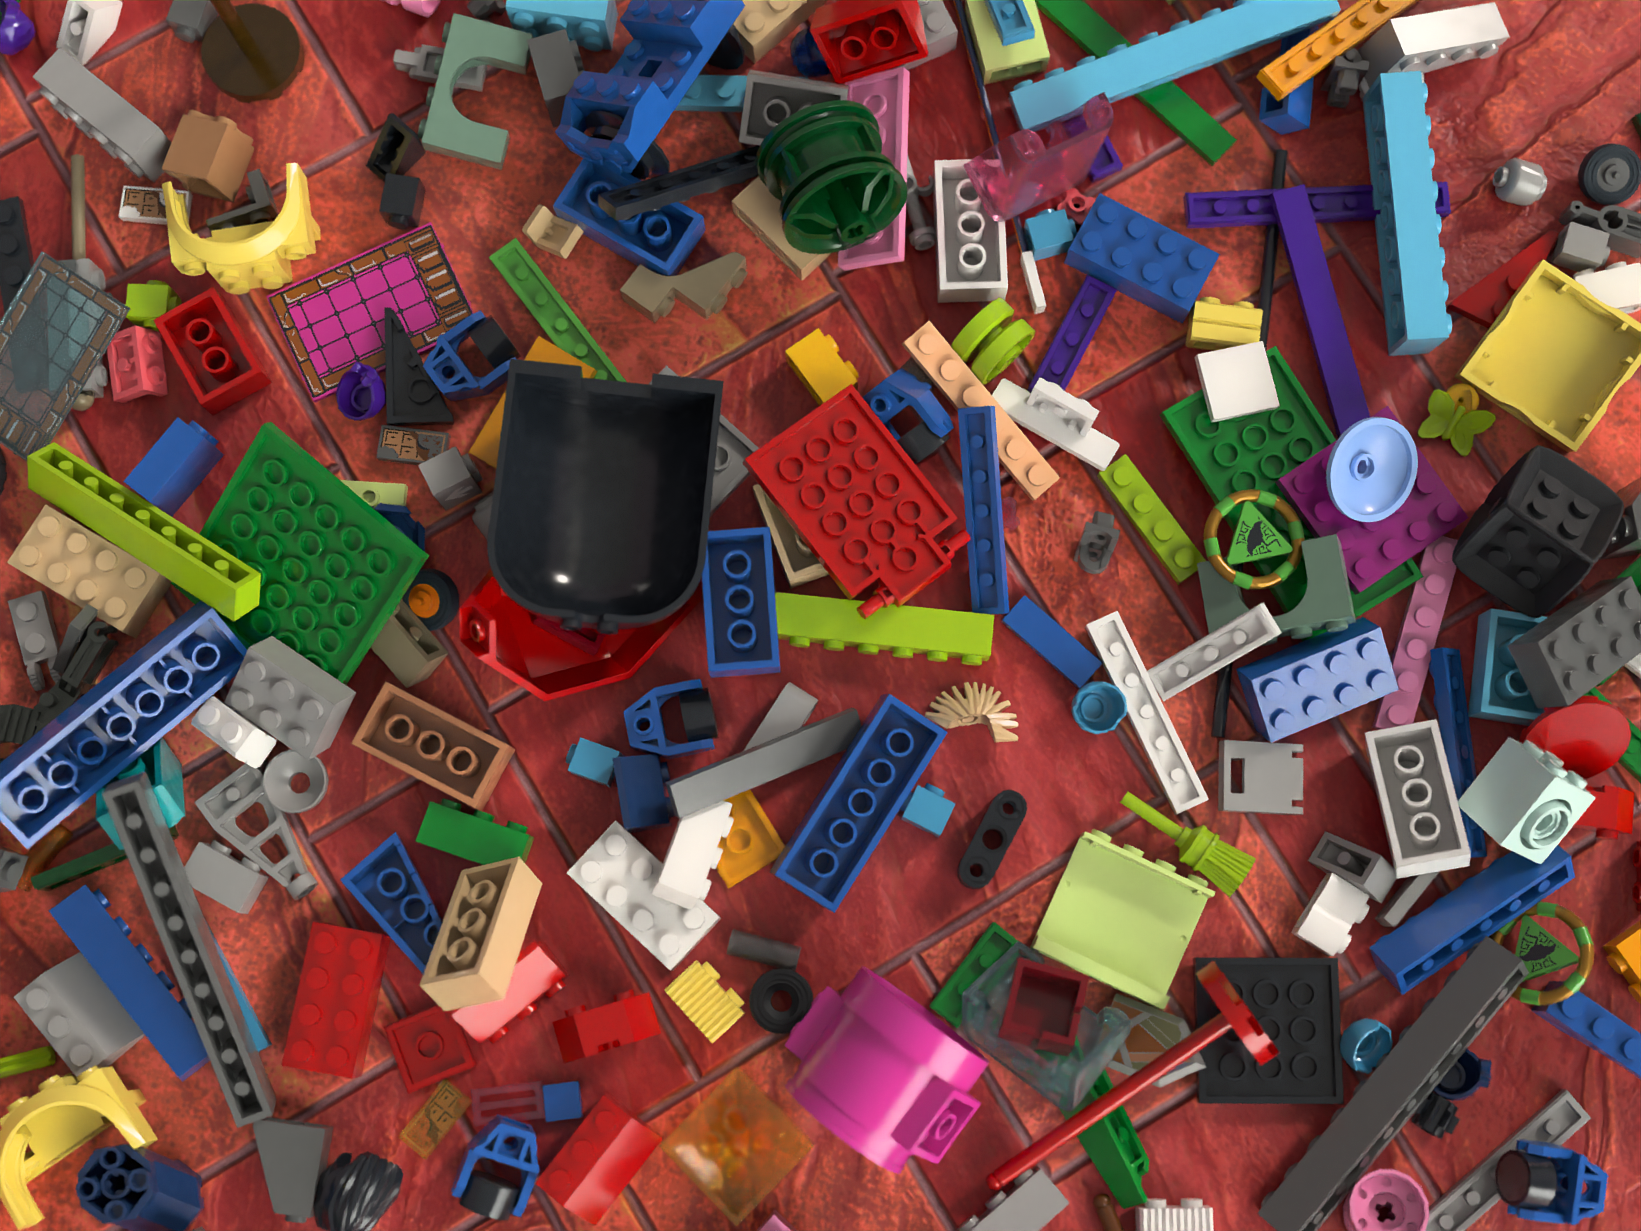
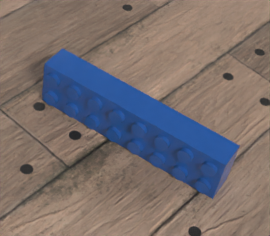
M202 601L196 603L0 763V821L27 849L237 675L247 649L215 610Z

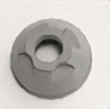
M292 749L275 756L269 762L263 776V789L269 802L274 807L288 813H302L311 810L322 801L328 788V773L322 761L317 756L307 760ZM305 773L310 779V786L304 793H295L291 788V781L295 775Z

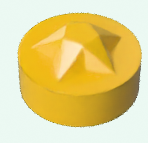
M1457 383L1446 390V393L1455 402L1454 413L1460 405L1466 408L1463 415L1477 409L1479 396L1472 386L1465 383Z

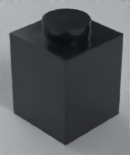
M386 174L379 212L389 226L396 229H407L408 226L419 228L426 192L420 178Z

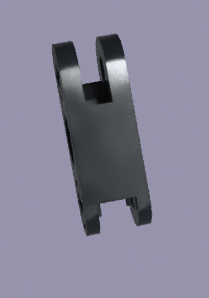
M1005 790L997 794L991 801L958 864L957 877L965 887L980 889L987 885L994 877L1026 815L1027 804L1020 793L1013 790ZM1003 804H1010L1013 807V814H1006L1003 811ZM986 831H996L1001 837V844L997 849H989L984 845L982 837ZM971 865L980 867L981 875L979 877L971 875Z

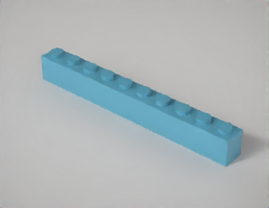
M1238 0L1233 3L1234 8L1223 12L1221 8L1213 9L1201 16L1202 20L1191 24L1189 20L1181 21L1171 26L1170 32L1160 36L1157 32L1147 34L1139 39V44L1128 48L1126 44L1113 47L1107 51L1108 55L1102 58L1095 59V56L1084 58L1076 63L1077 67L1065 72L1063 68L1052 70L1044 75V80L1033 83L1032 80L1023 81L1013 87L1014 91L1010 92L1009 102L1021 135L1023 137L1330 21L1341 11L1338 0Z

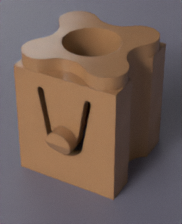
M189 110L188 115H182L161 169L169 176L181 181L182 186L191 193L234 202L255 149L251 146L253 138L238 130L237 124L229 118L223 116L212 117L196 110Z

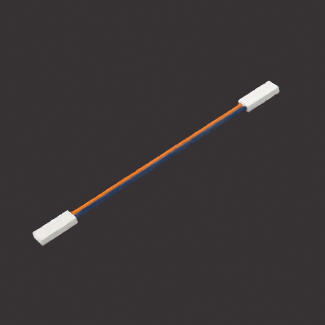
M953 0L995 158H1002L1003 188L1021 251L1020 262L1034 314L1043 313L1046 308L1045 298L1032 251H1029L962 0Z

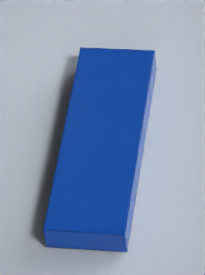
M1026 595L1019 600L1001 621L1078 690L1102 665V662Z

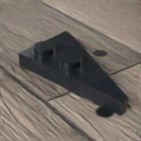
M384 307L387 425H454L451 412L447 408L434 381L423 368L424 363L408 337L399 317L391 307Z

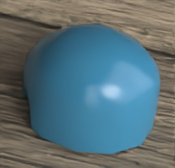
M1093 681L1085 684L1078 690L1071 703V713L1074 721L1082 730L1093 734L1113 731L1122 718L1127 715L1125 695L1117 686L1105 681Z
M1364 1018L1353 1021L1344 1030L1341 1037L1340 1051L1343 1059L1355 1071L1370 1074L1381 1056L1391 1052L1393 1045L1391 1030L1374 1019Z

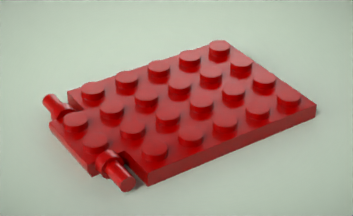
M852 384L750 454L743 461L746 469L849 600L875 581L879 583L880 587L873 591L874 596L857 607V612L863 619L868 618L881 607L887 608L892 603L897 608L948 571L952 566L950 560L955 557V552L971 540L968 532L962 529L947 541L941 540L939 543L934 541L933 538L952 525L958 519L957 516Z

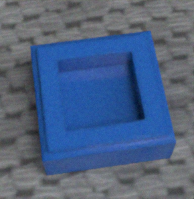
M580 1081L542 1086L546 1122L583 1117Z

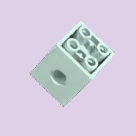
M1509 737L1458 800V806L1499 845L1542 864L1596 797L1585 789L1588 783L1582 777L1571 770L1567 772L1562 768L1564 762L1547 750L1543 752L1529 740H1525L1522 744Z

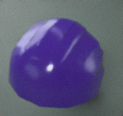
M0 0V12H2L0 22V54L14 55L27 48L35 36L34 24L21 11L20 4L16 0Z
M356 361L350 370L346 371L341 377L337 386L336 399L339 410L346 418L355 421L366 420L374 417L385 406V383L374 368Z

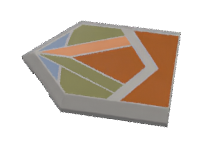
M1116 993L1092 1061H1102L1104 1066L1131 1076L1191 1033L1184 1019ZM1198 1051L1152 1083V1085L1161 1088L1173 1081L1206 1068L1200 1052Z

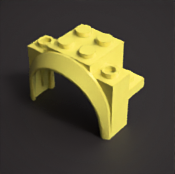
M286 163V199L281 212L274 221L211 231L212 237L203 239L199 238L197 233L193 234L191 232L185 195L177 194L173 189L171 181L163 183L162 189L172 264L182 274L189 276L202 275L207 270L222 288L231 294H245L250 289L259 287L278 289L285 283L293 282L290 260H300L308 254L316 253L315 241L321 240L320 227L311 215L307 177L297 163Z
M96 1065L87 1069L78 1077L73 1076L72 1073H68L61 1078L59 1075H55L38 1086L40 1092L31 1098L24 1096L7 1107L9 1113L0 1119L2 1127L0 1130V1199L18 1230L34 1226L44 1219L26 1184L112 1124L117 1127L133 1149L141 1146L148 1147L158 1140L138 1106L147 1101L140 1089L127 1091L113 1067L98 1068ZM29 1145L32 1151L25 1154L27 1146Z

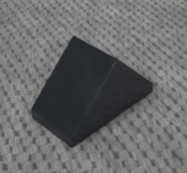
M391 113L385 121L366 167L385 183L387 173L404 175L426 152L418 135L394 113Z

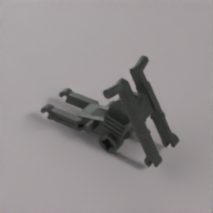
M101 621L92 623L88 628V635L61 679L49 692L41 694L38 704L33 709L16 704L0 705V744L12 742L23 745L91 690L115 647L119 645L116 640L112 639L109 641L107 635L109 633H117L118 629L108 626V624Z

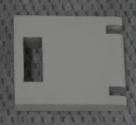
M1236 740L1219 741L1218 811L1303 815V807H1292V801H1303V758H1292V753L1303 752V745ZM1242 759V793H1231V760L1238 761Z

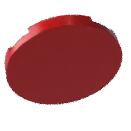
M1584 695L1569 706L1544 707L1545 712L1539 715L1529 726L1523 728L1519 740L1522 744L1525 740H1529L1543 752L1546 750L1551 752L1564 762L1562 768L1567 772L1571 770L1583 779H1588L1604 772L1622 757L1630 743L1631 729L1625 714L1619 706L1601 701L1598 696Z

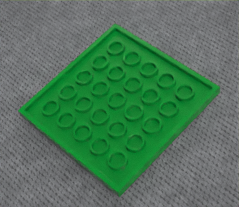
M272 422L264 423L199 533L210 542L261 573L260 598L257 607L236 621H232L215 610L244 647L248 650L250 646L273 636L345 685L349 682L429 557L428 554ZM171 581V584L192 603L196 604L201 601Z

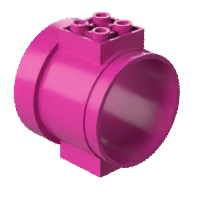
M862 966L843 993L829 986L819 993L813 1000L812 1008L804 1019L798 1022L791 1030L790 1038L785 1043V1046L799 1057L802 1062L798 1066L795 1075L786 1082L785 1087L792 1097L820 1123L851 1147L883 1168L900 1174L905 1168L904 1164L914 1154L938 1164L981 1104L968 1092L985 1070L989 1061L968 1041L922 1005L878 974Z

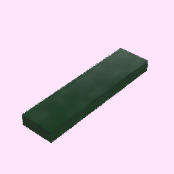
M174 825L168 828L173 840L179 836ZM113 843L30 878L34 889L51 891L124 861L128 857L124 849L119 850Z

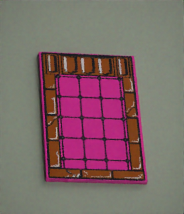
M431 222L266 296L276 317L275 320L279 324L300 370L302 380L305 382L314 402L337 393V386L341 377L346 371L350 370L356 361L371 366L378 374L386 371L384 307H391L395 311L419 355L434 349L437 344V338L441 334H445L473 314L471 302L467 300L444 251V245L440 242Z

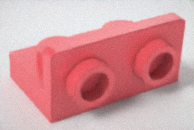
M134 325L112 334L106 347L113 401L125 403L147 394L160 397L167 395L168 389L160 333Z

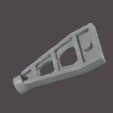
M245 763L194 803L217 833L282 884L295 901L299 900L317 887L318 882L307 869L285 812L274 807L265 796L263 789L264 772L260 767L255 769ZM258 802L263 805L269 824L256 837H251L236 825V817ZM275 834L280 836L288 851L287 856L277 864L272 863L260 850V846ZM299 873L300 876L291 882L292 876Z

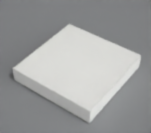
M1263 341L1201 353L1195 356L1211 423L1275 410L1280 406Z

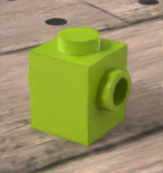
M150 280L147 281V284H128L126 299L128 310L125 313V317L136 326L160 332L154 319L181 305V298L163 281Z

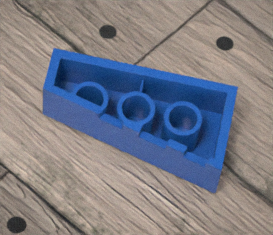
M395 832L341 878L340 881L424 974L443 920L401 838Z

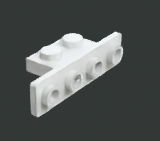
M1041 377L1031 393L1003 378L992 394L993 398L1013 421L1101 471L1106 470L1120 446L1118 442L1092 428L1100 412L1099 410L1092 407L1089 402L1072 396L1062 390L1059 385L1048 382Z

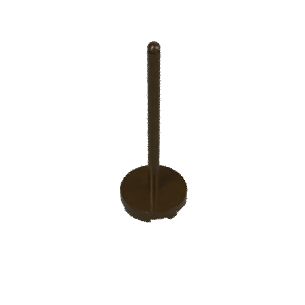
M210 0L219 16L211 23L204 35L201 56L204 68L213 83L222 92L241 103L279 98L283 95L282 91L294 81L299 72H302L304 66V46L292 22L279 10L264 4L250 3L234 7L230 0Z

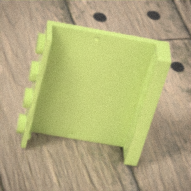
M1092 829L1091 833L1085 831L1081 833L1030 949L1152 1007L1165 1010L1170 998L1166 995L1205 904L1208 898L1214 897L1215 891L1208 889L1209 883L1202 878L1189 874L1188 878L1174 873L1176 867L1165 861L1157 859L1153 863L1142 858L1144 852L1133 846L1124 844L1123 848H1120L1110 843L1112 837L1095 829Z

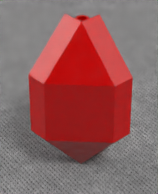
M490 568L459 608L460 642L477 658L543 701H548L631 678L701 601L702 576L692 596L678 611L651 625L631 629H618L617 634H606L598 652L592 656L533 624L536 615L523 609L509 598L498 584ZM588 628L589 630H591V631H593V632H595V633L598 634V632L596 631V629H594V628Z

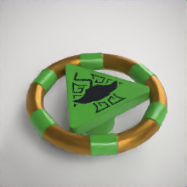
M1248 489L1224 497L1213 507L1205 524L1203 542L1211 565L1225 580L1245 589H1266L1284 582L1295 572L1303 555L1301 541H1304L1305 536L1299 517L1286 501L1275 494L1263 490ZM1251 502L1273 508L1284 518L1287 523L1291 546ZM1242 504L1226 561H1224L1217 539V529L1221 519L1235 506ZM1289 554L1285 562L1273 573L1265 576L1253 577L1235 571L1230 567V565Z
M1538 902L1491 934L1490 938L1502 946L1505 936L1522 920L1515 953L1517 957L1523 960L1529 971V974L1522 982L1578 963L1576 970L1563 985L1556 989L1541 992L1518 986L1511 997L1522 1003L1540 1006L1561 1002L1576 993L1587 981L1591 972L1594 948L1589 931L1577 915L1558 904ZM1539 915L1557 918L1566 923L1574 933L1580 949V956L1578 957L1530 917Z

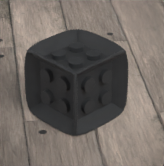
M1537 445L1525 453L1490 491L1485 502L1473 514L1454 548L1452 561L1469 579L1503 603L1524 615L1539 618L1551 611L1574 590L1603 555L1622 518L1624 503L1612 489L1563 455L1549 448Z

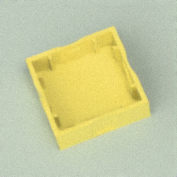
M1541 260L1532 268L1454 377L1472 386L1479 394L1566 452H1576L1606 412L1610 400L1616 391L1632 377L1641 365V323L1620 309L1613 308L1599 301L1583 285L1545 260Z

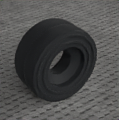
M774 969L764 973L754 983L749 996L750 1011L755 1021L765 1030L776 1034L790 1033L793 1027L802 1021L810 1011L813 1002V993L809 983L799 973L789 969ZM779 990L788 992L792 998L791 1007L784 1012L775 1010L771 1004L772 995Z

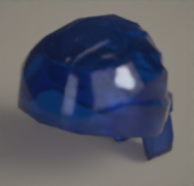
M810 27L802 29L795 35L790 45L793 65L800 74L808 78L828 75L831 72L810 32Z

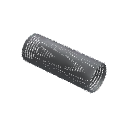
M733 929L727 955L738 956L751 961L755 960L757 963L770 964L772 967L796 971L801 946L798 947V945L792 944L789 946V943L787 945V943L785 944V942L781 941L776 943L774 939L773 941L766 937L761 939L759 935L758 937L751 933L746 935L744 931Z

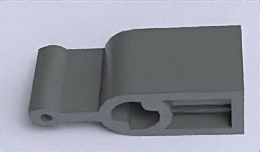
M1572 201L1560 213L1558 221L1562 225L1566 226L1570 222H1575L1610 233L1607 246L1611 250L1637 259L1641 257L1640 213L1616 205L1605 206L1600 211L1585 207L1580 201Z

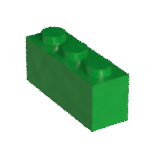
M442 798L440 804L430 801L415 842L483 865L520 857L526 863L535 838L526 834L528 827L511 821L507 822L506 827L493 823L494 815L476 809L473 816L460 811L461 804Z

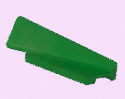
M1077 1035L1074 1047L1068 1057L1041 1049L1028 1054V1060L1066 1120L1114 1087L1102 1061L1088 1066ZM1121 1105L1077 1135V1138L1120 1206L1126 1209L1147 1202V1196L1141 1184L1142 1175L1149 1172V1158L1123 1105Z

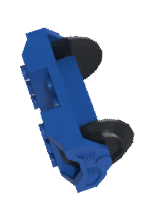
M631 0L620 21L633 37L632 42L626 46L623 55L607 74L583 71L575 79L573 87L565 97L561 122L555 133L570 151L592 164L602 165L613 173H629L639 180L669 173V160L654 139L706 63L724 70L738 69L744 63L745 50L740 42V35L733 25L745 7L743 1ZM586 129L588 130V132H589V134L591 135V137H589V136H587L586 134H584V132L586 131Z

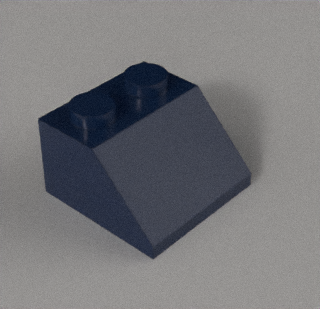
M658 754L612 758L624 829L630 833L672 826L671 817L676 816L674 815L670 797H667L665 783L671 781L667 761L661 762Z

